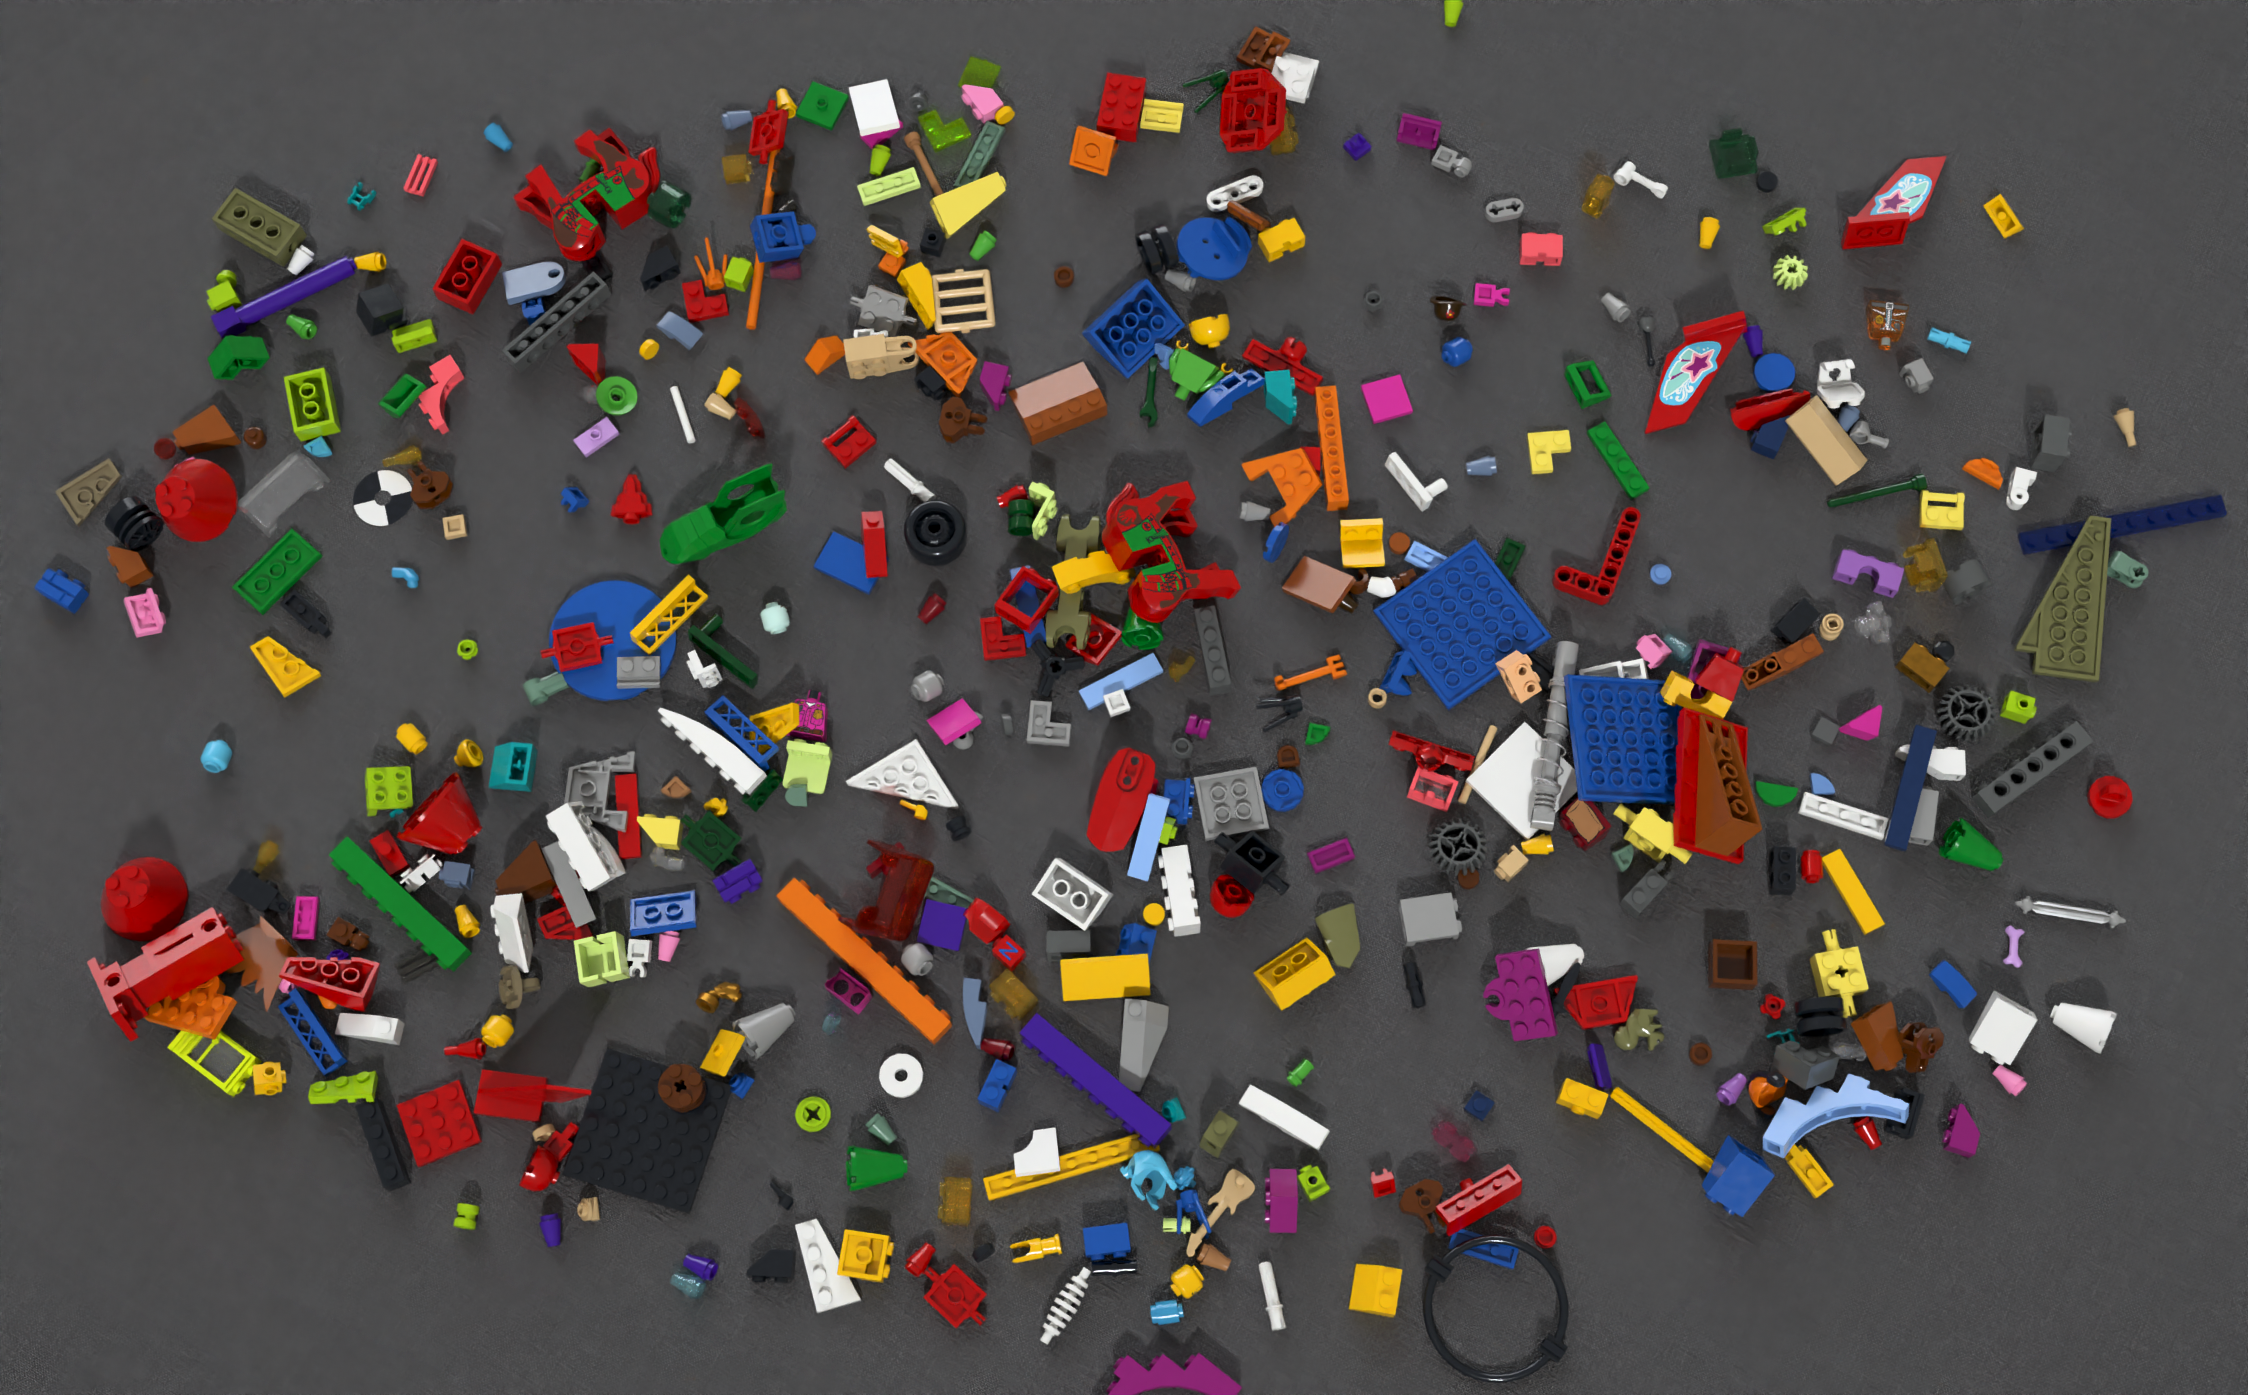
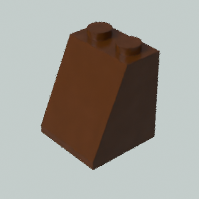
M536 840L531 842L495 880L498 888H495L497 896L522 893L525 905L553 892L552 888L557 884L541 850L542 847Z

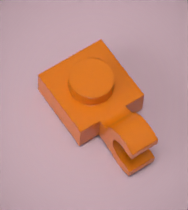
M902 239L899 242L903 255L897 258L887 252L878 265L880 270L895 278L907 262L903 256L907 253L909 247L907 246L908 243Z

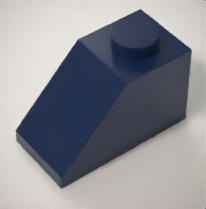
M1790 416L1763 424L1759 432L1755 430L1750 440L1753 443L1751 451L1774 460L1789 427L1785 420Z

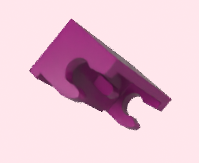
M1403 113L1397 142L1436 150L1442 122Z

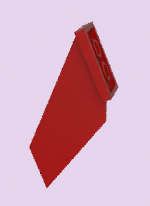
M482 1069L474 1114L541 1122L544 1102L563 1103L591 1095L592 1090L548 1085V1078Z

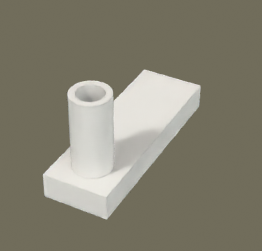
M1396 452L1390 454L1386 460L1385 466L1422 512L1429 508L1433 497L1448 488L1447 483L1442 478L1424 488Z

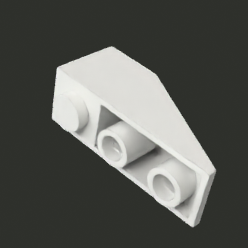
M1910 744L1902 745L1895 752V756L1905 761ZM1933 746L1926 773L1938 780L1960 781L1966 775L1965 750H1958L1957 747L1937 749L1936 746Z

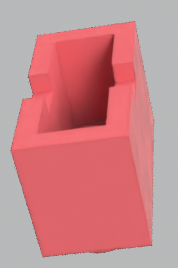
M1535 232L1521 235L1520 265H1536V262H1544L1546 266H1560L1563 257V235H1557L1556 233L1536 234Z

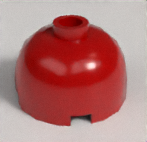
M1227 874L1221 875L1216 879L1209 895L1210 903L1215 911L1229 918L1243 915L1250 908L1254 900L1252 892Z
M538 1145L529 1165L525 1169L519 1186L530 1191H542L550 1183L555 1184L560 1172L557 1171L558 1160L554 1153Z

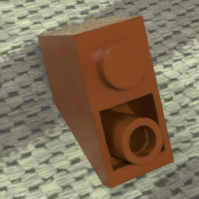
M114 546L107 547L110 554L107 558L113 567H117L119 572L116 575L122 584L126 583L130 588H133L153 577L148 564L138 552Z

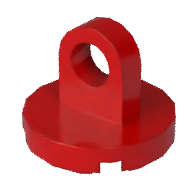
M2115 776L2098 778L2090 786L2087 793L2090 807L2092 806L2097 815L2106 819H2115L2124 815L2130 809L2133 801L2129 786L2122 779Z

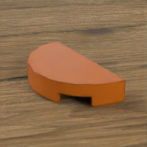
M1986 458L1970 460L1962 468V470L1994 488L2000 489L2003 478L2001 477L1999 466L1992 460Z

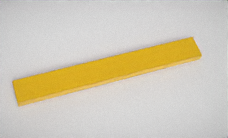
M1133 1134L1059 1156L1061 1171L1016 1177L1014 1169L983 1178L988 1199L991 1201L1128 1161L1135 1153L1143 1150L1158 1152L1160 1148L1159 1145L1156 1149L1151 1145L1147 1148L1138 1140L1140 1136Z

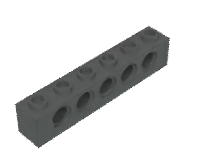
M593 271L502 350L506 360L521 374L611 296L607 284Z
M2077 721L2071 726L2069 723L2062 726L2058 730L2060 734L2057 736H2048L2041 742L2043 746L2039 749L2036 747L2030 749L2025 753L2026 758L2022 761L2019 758L2008 766L2010 770L2004 773L2002 770L1992 777L1994 780L1988 785L1985 782L1975 789L1977 794L1972 799L1988 818L2082 752L2093 742ZM2060 741L2066 742L2068 748L2063 747ZM2044 753L2050 754L2052 760H2048L2044 756ZM2027 764L2032 765L2035 768V772L2030 771ZM2011 776L2016 777L2019 784L2014 783L2011 780ZM1994 788L2000 789L2002 796L1997 795Z

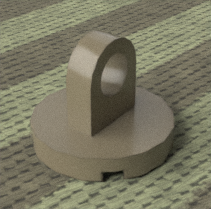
M515 965L504 966L500 971V975H503V980L499 981V994L502 1003L506 1005L507 1009H515L520 1006L522 993L533 992L541 988L539 978L521 979L520 972Z

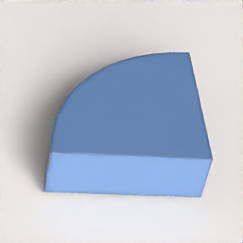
M1156 343L1155 354H1158L1161 361L1160 365L1167 370L1169 369V359L1174 349L1162 343Z
M1815 773L1809 775L1812 794L1818 796L1835 793L1832 783L1826 777Z

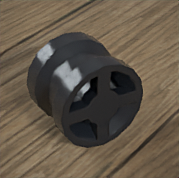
M964 816L956 817L945 825L947 830L951 831L953 841L964 839L972 833L971 828L966 825Z

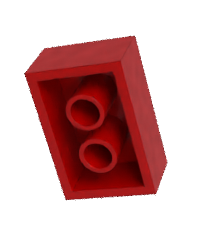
M1107 72L1097 121L1098 132L1114 136L1116 140L1137 141L1147 90L1146 78Z
M461 239L432 288L438 300L474 315L502 266L498 254Z

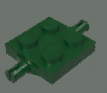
M710 811L696 822L687 814L680 820L690 828L688 835L680 844L711 871H714L720 863L726 860L734 867L742 862L732 854L734 847L742 838Z

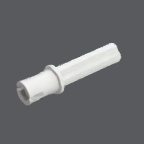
M893 459L886 461L884 468L905 485L912 495H916L923 502L935 500L936 495L923 486L924 483L922 481L916 480Z
M1262 1262L1259 1264V1270L1267 1302L1265 1309L1269 1313L1272 1331L1286 1328L1282 1312L1283 1304H1280L1272 1265L1270 1262Z

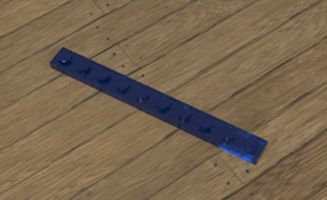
M2216 495L2105 516V518H2111L2110 538L2225 517L2227 511L2222 496ZM2086 520L2019 533L2017 536L2023 555L2072 546Z

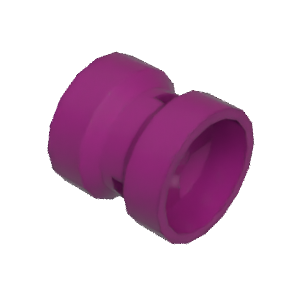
M1191 713L1185 733L1189 735L1196 734L1199 738L1206 739L1212 719H1202L1198 715Z

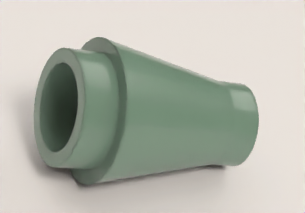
M877 1113L865 1124L868 1128L867 1131L883 1141L887 1146L897 1138L884 1115L881 1116Z

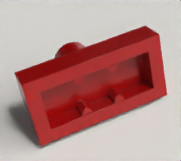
M389 830L369 840L391 878L410 867Z

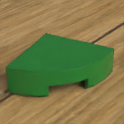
M1309 723L1305 744L1314 745L1322 742L1328 736L1331 727Z

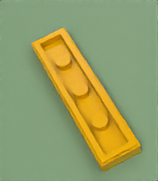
M1841 849L1822 857L1824 868L1863 934L1866 935L1882 927L1885 924Z

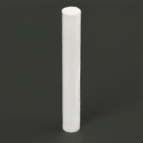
M673 386L670 388L687 442L689 444L694 443L696 440L678 386Z

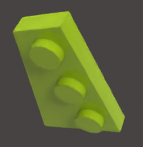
M365 1071L349 1077L341 1076L331 1081L316 1082L310 1085L308 1094L310 1104L336 1103L340 1099H347L348 1103H353L361 1098H366L367 1102H374L378 1082L376 1071Z

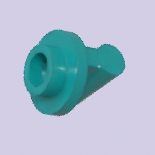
M1177 1097L1163 1103L1162 1115L1168 1122L1173 1123L1186 1118Z

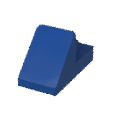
M542 297L522 302V312L530 326L546 313Z

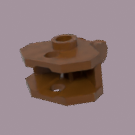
M952 397L943 404L939 420L940 432L948 443H955L963 436H968L969 434L983 435L985 429L980 426L971 425V422L984 424L988 418L982 414L972 413L971 409H967L962 398Z
M420 461L417 463L419 469L423 471L420 475L416 476V473L411 468L406 470L414 483L410 496L419 509H434L450 497L454 485L445 471H431Z
M1914 1022L1907 1023L1899 1032L1898 1041L1903 1048V1053L1907 1054L1906 1070L1909 1073L1925 1072L1929 1058H1934L1935 1053L1943 1045L1944 1035L1940 1028H1927L1925 1023Z
M1424 1179L1405 1189L1398 1205L1403 1214L1417 1216L1419 1220H1422L1430 1234L1435 1232L1428 1215L1434 1213L1438 1223L1442 1227L1446 1226V1223L1436 1212V1206L1439 1205V1200L1444 1190L1439 1181ZM1416 1191H1420L1422 1196H1417Z

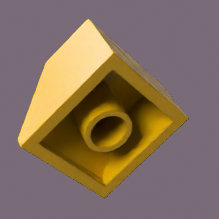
M1356 1264L1349 1309L1393 1318L1396 1314L1402 1269L1380 1265Z

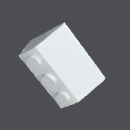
M1061 858L1054 859L1032 893L1033 896L1084 931L1101 914L1113 896L1111 892Z
M520 893L496 896L494 905H491V916L496 919L495 934L500 937L499 952L504 955L505 963L515 965L524 973L529 972L534 947L523 895Z

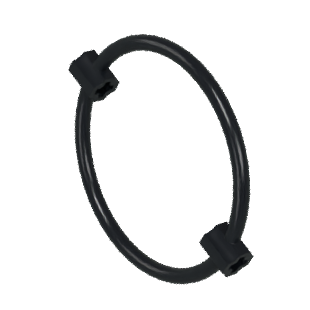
M1484 1235L1458 1244L1442 1258L1434 1254L1424 1271L1430 1274L1424 1292L1423 1316L1432 1344L1450 1366L1476 1380L1504 1383L1519 1380L1533 1374L1550 1359L1556 1363L1560 1361L1568 1348L1562 1343L1568 1324V1298L1561 1276L1542 1252L1529 1243L1517 1238L1504 1235ZM1486 1244L1512 1246L1535 1258L1550 1275L1559 1299L1557 1330L1554 1337L1548 1334L1540 1344L1538 1350L1543 1354L1528 1366L1509 1373L1482 1372L1460 1362L1442 1343L1433 1321V1293L1437 1281L1439 1280L1441 1283H1444L1454 1267L1449 1263L1466 1250Z

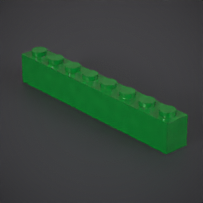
M346 837L329 854L333 859L331 864L340 872L344 869L348 873L346 878L353 885L356 886L359 883L363 887L361 892L369 900L374 897L378 901L376 906L384 914L389 911L393 915L391 920L399 928L404 925L408 929L406 934L414 942L419 939L423 943L421 948L429 956L434 953L438 957L436 962L444 970L450 968L454 972L472 954L349 837Z

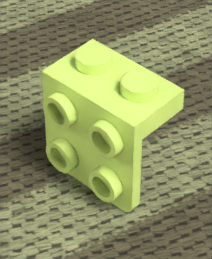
M1032 482L1028 488L1030 501L1041 508L1032 524L1033 538L1038 540L1040 536L1045 535L1048 529L1047 523L1050 518L1053 519L1058 508L1056 507L1055 492L1049 490L1050 488L1043 483L1037 484Z
M802 739L788 740L786 749L789 755L783 779L784 788L787 789L792 784H807V792L823 794L833 755L830 747L820 742H816L814 745L808 744Z

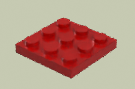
M460 1080L396 1105L418 1167L482 1142Z

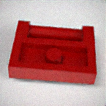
M853 415L828 438L825 437L821 440L823 446L845 469L876 444V439ZM854 428L856 430L839 446L835 447L833 445L850 429Z

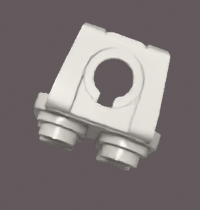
M1851 359L1820 363L1817 394L1821 397L1822 401H1825L1828 408H1839L1842 402H1848L1850 406L1860 405V402L1865 397V391L1859 384L1851 381L1850 369L1855 368ZM1834 368L1840 370L1836 381L1829 377V372L1834 371Z

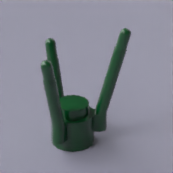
M1220 69L1211 75L1183 84L1185 88L1209 80L1211 87L1217 88L1214 93L1194 110L1195 113H1198L1220 92L1224 91L1225 85L1229 82L1225 70Z

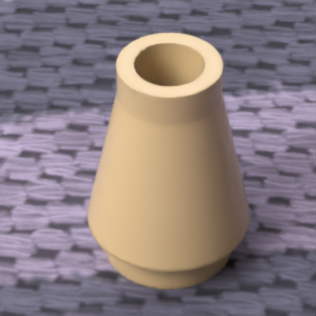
M712 393L704 405L708 408L709 412L725 417L728 420H731L736 413V409L720 394Z

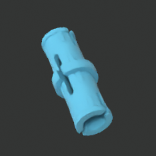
M1933 327L1927 337V340L1944 345V348L1948 349L1950 347L1965 354L1968 352L1971 341L1954 336V333H1946Z

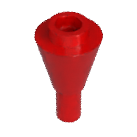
M476 1038L458 1046H446L444 1053L445 1055H459L481 1060L486 1053V1044L481 1038Z

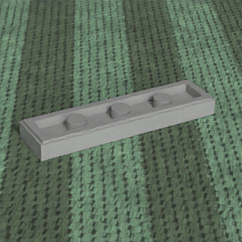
M558 842L542 848L541 850L575 927L578 928L597 920L578 876L569 864L570 858L566 851L560 848Z

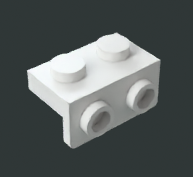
M695 650L687 653L690 658L689 661H686L694 679H699L703 688L714 687L722 680L715 663L703 668Z

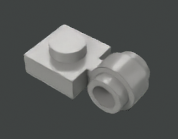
M1442 145L1439 146L1431 162V165L1450 172L1451 168L1454 167V173L1462 178L1468 175L1472 168V162L1468 158L1462 157L1457 159L1458 152Z

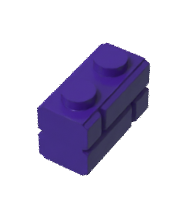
M751 859L744 861L712 880L724 902L729 901L731 904L740 900L743 892L748 890L749 893H752L761 887L759 883L763 882Z

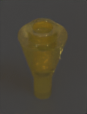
M412 444L394 456L383 459L382 462L384 467L395 464H417L422 459L420 449Z
M267 840L266 843L261 841L256 865L253 870L260 874L263 868L281 852L278 850L279 845L270 840Z

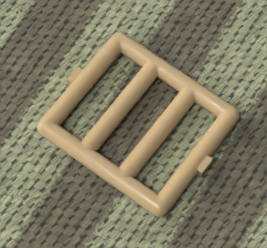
M958 269L955 270V273L931 276L936 318L934 327L937 333L954 331L970 333L972 329L995 326L991 276L988 269L973 271ZM983 278V286L939 291L938 282ZM982 294L985 296V303L942 308L940 304V299ZM981 311H986L987 320L942 324V316Z

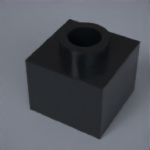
M926 228L920 243L921 252L940 258L946 243L945 233Z

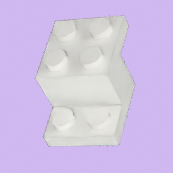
M1286 52L1283 53L1282 57H1276L1271 74L1286 88L1287 100L1305 104L1306 98L1309 99L1319 61Z

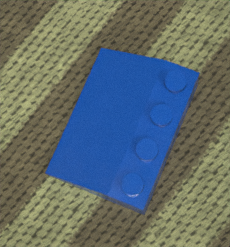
M1146 278L1135 283L1084 330L1082 335L1100 355L1128 379L1155 354L1156 343L1165 345L1185 324Z

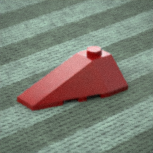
M287 957L279 977L343 1007L365 1012L374 992L380 963L359 957H351V960H338V957H330V960H317L315 957Z

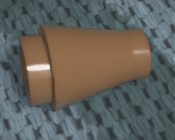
M1205 1243L1201 1246L1196 1257L1200 1264L1221 1269L1225 1272L1231 1262V1259L1227 1258L1213 1245Z

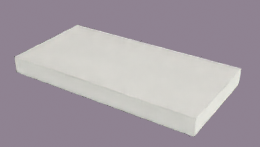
M887 79L849 87L861 136L900 128Z

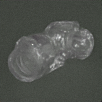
M663 847L653 848V854H650V859L654 867H664L672 872L683 871L685 865L683 858L664 855L665 849Z
M1836 1042L1828 1047L1832 1052L1839 1055V1059L1852 1060V1058H1855L1857 1061H1864L1867 1057V1053L1859 1042L1852 1045Z

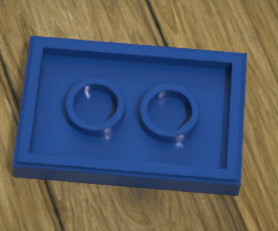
M834 531L814 564V569L870 595L879 577L866 578L863 545Z
M695 890L630 899L631 936L697 927Z

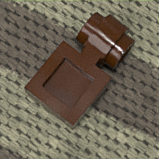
M340 917L336 919L327 933L329 938L346 947L350 943L349 946L359 952L362 949H366L370 938L361 931L357 932L358 928Z

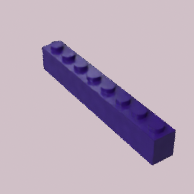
M1036 1013L1020 1031L1022 1044L1030 1050L1032 1048L1039 1052L1037 1056L1045 1063L1050 1061L1055 1065L1054 1070L1062 1077L1067 1075L1073 1080L1071 1084L1077 1090H1085L1089 1094L1088 1098L1095 1105L1099 1103L1106 1108L1104 1111L1112 1119L1117 1117L1123 1122L1121 1126L1129 1133L1134 1131L1139 1135L1138 1140L1147 1148L1151 1145L1156 1149L1172 1130V1125L1039 1014Z

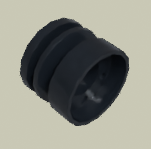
M130 496L118 502L105 518V526L116 537H119V540L122 544H125L128 550L135 552L151 545L159 537L164 526L163 521L153 511H150L149 507L137 496Z

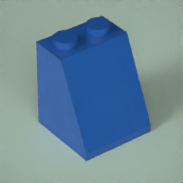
M1728 1135L1704 1179L1702 1187L1706 1192L1705 1196L1713 1203L1718 1201L1723 1204L1722 1207L1732 1215L1736 1213L1743 1217L1775 1174L1763 1157Z

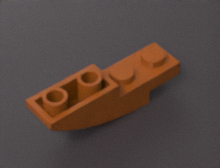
M1812 633L1781 651L1773 652L1745 667L1741 680L1749 691L1804 666L1806 662L1823 654L1824 650Z

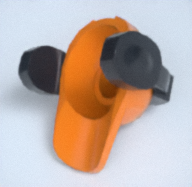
M1758 1070L1750 1075L1749 1082L1747 1083L1750 1098L1757 1106V1113L1765 1119H1772L1775 1115V1109L1769 1103L1783 1097L1788 1079L1778 1072Z

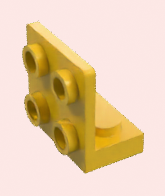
M1382 518L1340 520L1343 568L1385 566Z

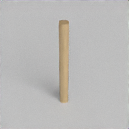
M1489 726L1468 777L1483 764L1498 729L1497 727ZM1465 783L1458 802L1466 804L1472 790L1468 783Z

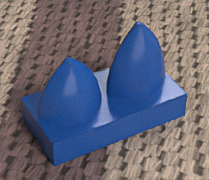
M1404 650L1395 653L1379 689L1384 690L1386 693L1392 692L1397 695L1412 694L1408 683L1401 677L1402 675L1411 676L1417 674L1416 667L1410 660L1411 654Z

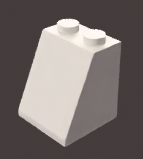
M1993 991L1969 1037V1042L1972 1044L1971 1048L1981 1054L1984 1051L1992 1055L1991 1059L2001 1065L2004 1063L2011 1065L2037 1022L2034 1012Z

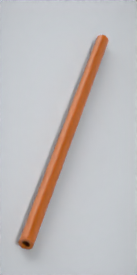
M781 149L770 152L761 215L772 214ZM757 251L746 328L751 330L756 329L765 266V262L759 263Z

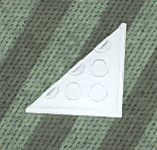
M917 739L846 780L847 785L952 809L959 808Z

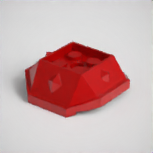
M1257 68L1232 71L1230 75V81L1222 93L1220 137L1226 145L1227 152L1261 151L1273 140L1280 137L1281 132L1284 130L1285 114L1287 113L1285 109L1286 88L1267 69Z

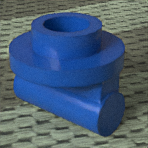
M743 1072L735 1074L729 1081V1085L732 1086L730 1091L743 1099L755 1080Z

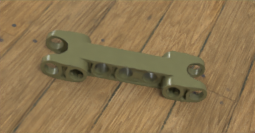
M1062 515L1058 527L1056 547L1057 552H1065L1064 561L1077 557V559L1088 558L1089 553L1100 551L1102 539L1100 516H1092L1089 525L1085 529L1076 530L1071 526V515ZM1085 587L1072 594H1067L1060 590L1058 610L1048 609L1046 617V643L1048 648H1055L1058 638L1065 633H1071L1076 636L1077 649L1084 650L1086 648L1091 628V612L1082 611Z

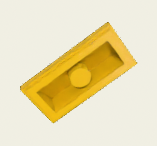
M2001 194L1983 205L2004 238L2024 229Z

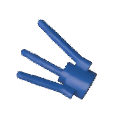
M1187 1190L1180 1193V1199L1176 1200L1177 1234L1181 1233L1183 1208L1185 1212L1195 1211L1200 1226L1204 1224L1207 1230L1204 1237L1208 1239V1233H1211L1212 1230L1200 1204L1197 1190Z

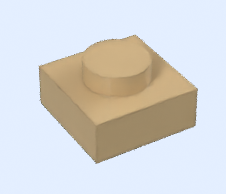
M463 514L442 518L445 538L447 540L467 536L466 522Z

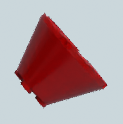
M191 459L176 465L155 489L156 504L164 523L176 536L187 541L205 542L220 536L228 529L233 515H236L238 494L235 483L224 468L209 460Z
M454 772L410 816L402 826L405 831L403 833L398 832L397 838L447 854L456 855L469 844L467 842L468 839L472 836L475 837L483 827L480 825V820L460 775Z
M156 857L133 859L116 869L105 882L101 896V910L104 920L112 931L125 939L138 942L155 940L175 928L182 919L186 902H188V887L181 872L171 863Z

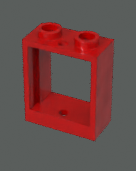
M1022 566L994 604L995 611L998 615L1031 634L1059 596L1058 586L1053 580L1041 577L1035 569H1028ZM1025 581L1048 594L1032 618L1009 604Z

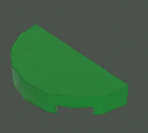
M1759 781L1754 783L1755 792L1765 804L1772 807H1782L1790 803L1798 791V788Z

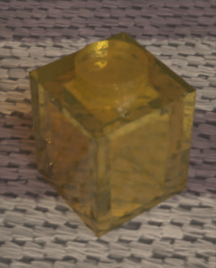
M746 154L722 157L726 184L750 181L749 173H753L751 161H747Z

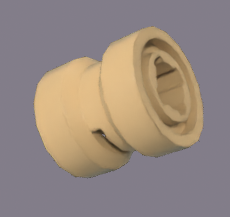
M1837 614L1826 615L1819 627L1820 636L1828 641L1835 640L1844 625L1842 618Z

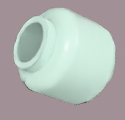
M778 602L766 604V608L760 613L765 631L771 634L785 632L790 625L786 606L778 605Z

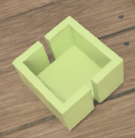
M613 931L596 935L597 939L592 936L574 941L579 982L581 984L593 987L606 984L607 980L614 982L630 978L623 935Z

